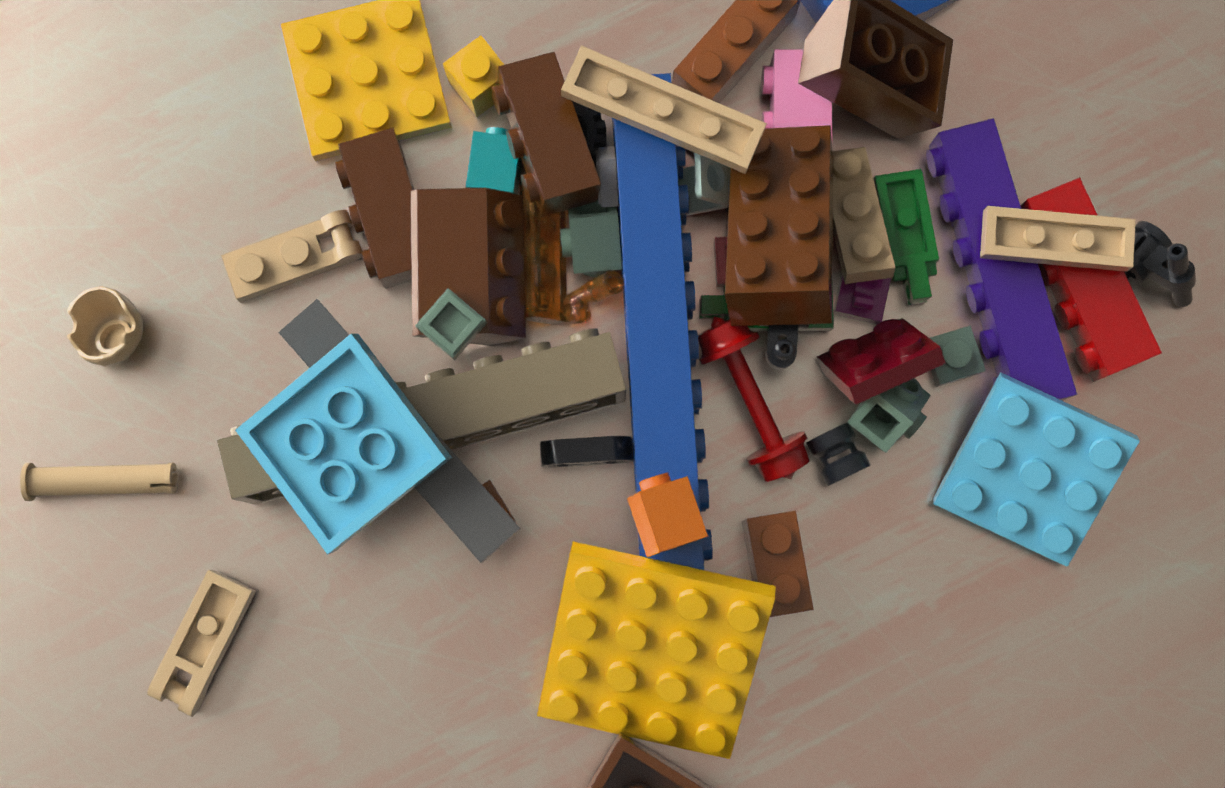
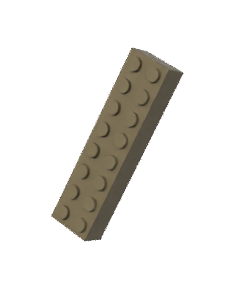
M597 328L574 333L569 336L571 343L551 348L550 342H540L526 346L521 349L522 356L503 361L502 355L485 357L473 362V370L455 374L453 368L434 371L425 375L426 383L406 387L405 382H395L417 412L451 450L620 404L626 400V386L611 333L607 332L599 335ZM241 425L230 429V437L217 440L231 499L256 505L284 497L235 431Z

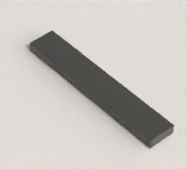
M318 299L278 332L309 368L349 336L347 331ZM426 422L452 458L417 485L415 489L479 562L483 563L521 528Z

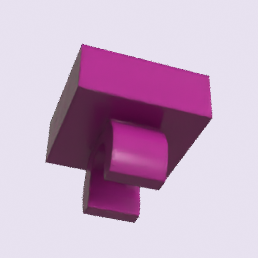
M841 272L833 314L876 325L882 322L891 278L845 284L843 273Z

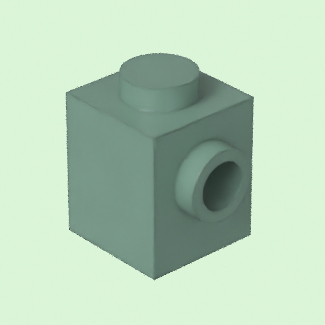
M597 200L594 203L569 209L570 228L560 229L562 256L563 258L572 257L574 274L584 273V275L589 277H601L610 274L612 270H621L617 206L601 207Z

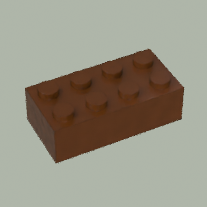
M831 126L765 128L746 174L732 168L730 173L725 298L731 326L832 323L833 152Z

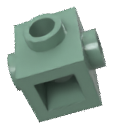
M913 378L861 402L847 423L886 453L902 435L910 439L927 418L921 410L931 395Z

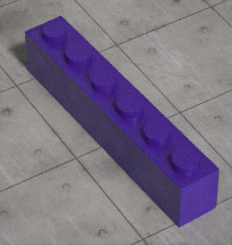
M994 118L938 132L930 143L929 150L926 152L927 165L933 178L938 177L943 193L939 197L941 213L947 223L951 222L956 237V240H953L954 257L960 268L965 267L970 284L966 287L967 301L971 311L979 314L983 331L979 334L980 345L984 356L987 359L992 358L997 377L993 378V385L1001 372L1062 401L1077 395L1038 263L980 258L983 210L987 206L1021 209Z

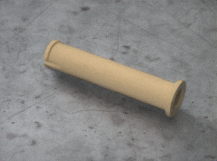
M25 463L20 474V489L25 501H33L36 496L175 494L178 474L172 473L177 469L175 463L36 467L34 463Z

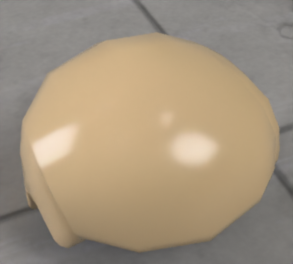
M98 286L85 290L68 308V314L73 320V331L67 335V338L75 350L78 351V354L87 362L105 367L126 360L133 354L142 338L143 319L140 313L126 296L115 289Z

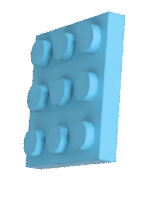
M359 334L347 336L235 430L327 555L337 551L452 458Z
M1000 372L933 497V504L1068 567L1140 440L1137 435Z

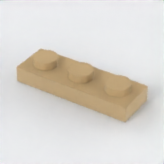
M866 147L832 151L833 234L844 282L849 284L893 278L895 264Z
M987 206L983 210L980 258L1128 271L1133 268L1136 219Z

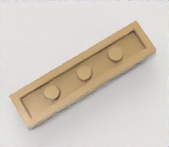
M582 45L561 89V96L744 174L747 172L767 125L763 121Z

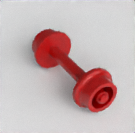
M714 317L711 323L712 328L698 334V342L702 350V356L699 358L701 365H704L722 357L725 360L765 445L750 454L746 460L749 465H754L758 468L765 482L781 477L792 479L795 471L810 462L804 446V442L808 438L805 431L782 438L745 360L741 348L756 341L760 336L757 331H751L748 326H731L730 319L724 321L722 318Z

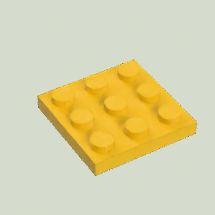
M376 0L281 24L310 150L315 161L341 155L338 146L340 143L394 127L399 140L452 128L420 0Z

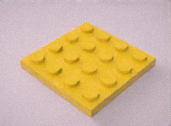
M573 541L537 716L614 734L621 732L632 738L730 759L773 608L776 586Z

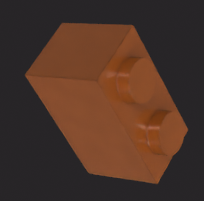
M796 510L743 520L742 527L752 581L776 586L775 600L770 617L814 610Z

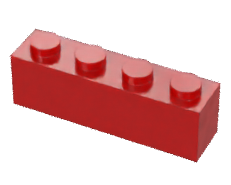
M1080 177L1028 198L1020 205L1021 209L1098 216ZM1038 263L1044 285L1050 286L1056 299L1055 313L1058 321L1065 330H1070L1077 345L1075 348L1077 362L1083 372L1086 374L1090 373L1093 382L1162 354L1124 271Z

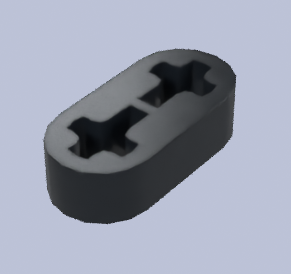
M603 436L541 441V467H573L632 462V437Z

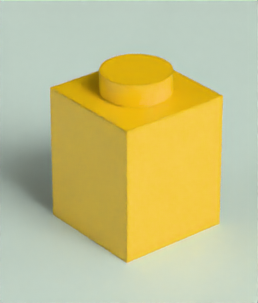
M480 35L446 60L443 66L448 82L476 118L495 105L491 87L497 86L498 66H502L504 63Z

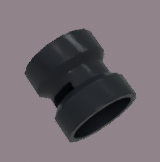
M847 422L806 442L811 455L819 458L823 466L821 475L827 487L871 466L865 452L857 449L854 443L856 434L852 426ZM850 449V454L829 463L828 459Z

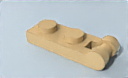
M338 210L331 212L320 220L221 255L236 300L242 303L362 258L360 243L357 240H353L349 229L352 226V221L348 211ZM332 236L335 247L332 250L323 252L319 240Z
M208 570L149 685L147 695L161 702L166 698L178 704L179 711L193 717L202 705L207 688L256 591L214 570ZM179 668L193 675L188 686L175 681Z

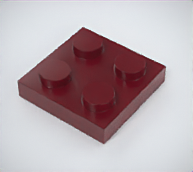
M903 318L882 321L873 328L872 332L856 339L850 338L838 341L829 348L828 352L817 356L822 373L855 405L946 364L941 347Z

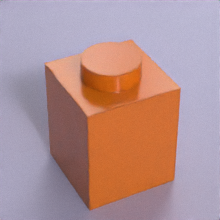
M668 472L650 477L639 482L641 491L627 498L647 557L708 537L688 476L671 481Z

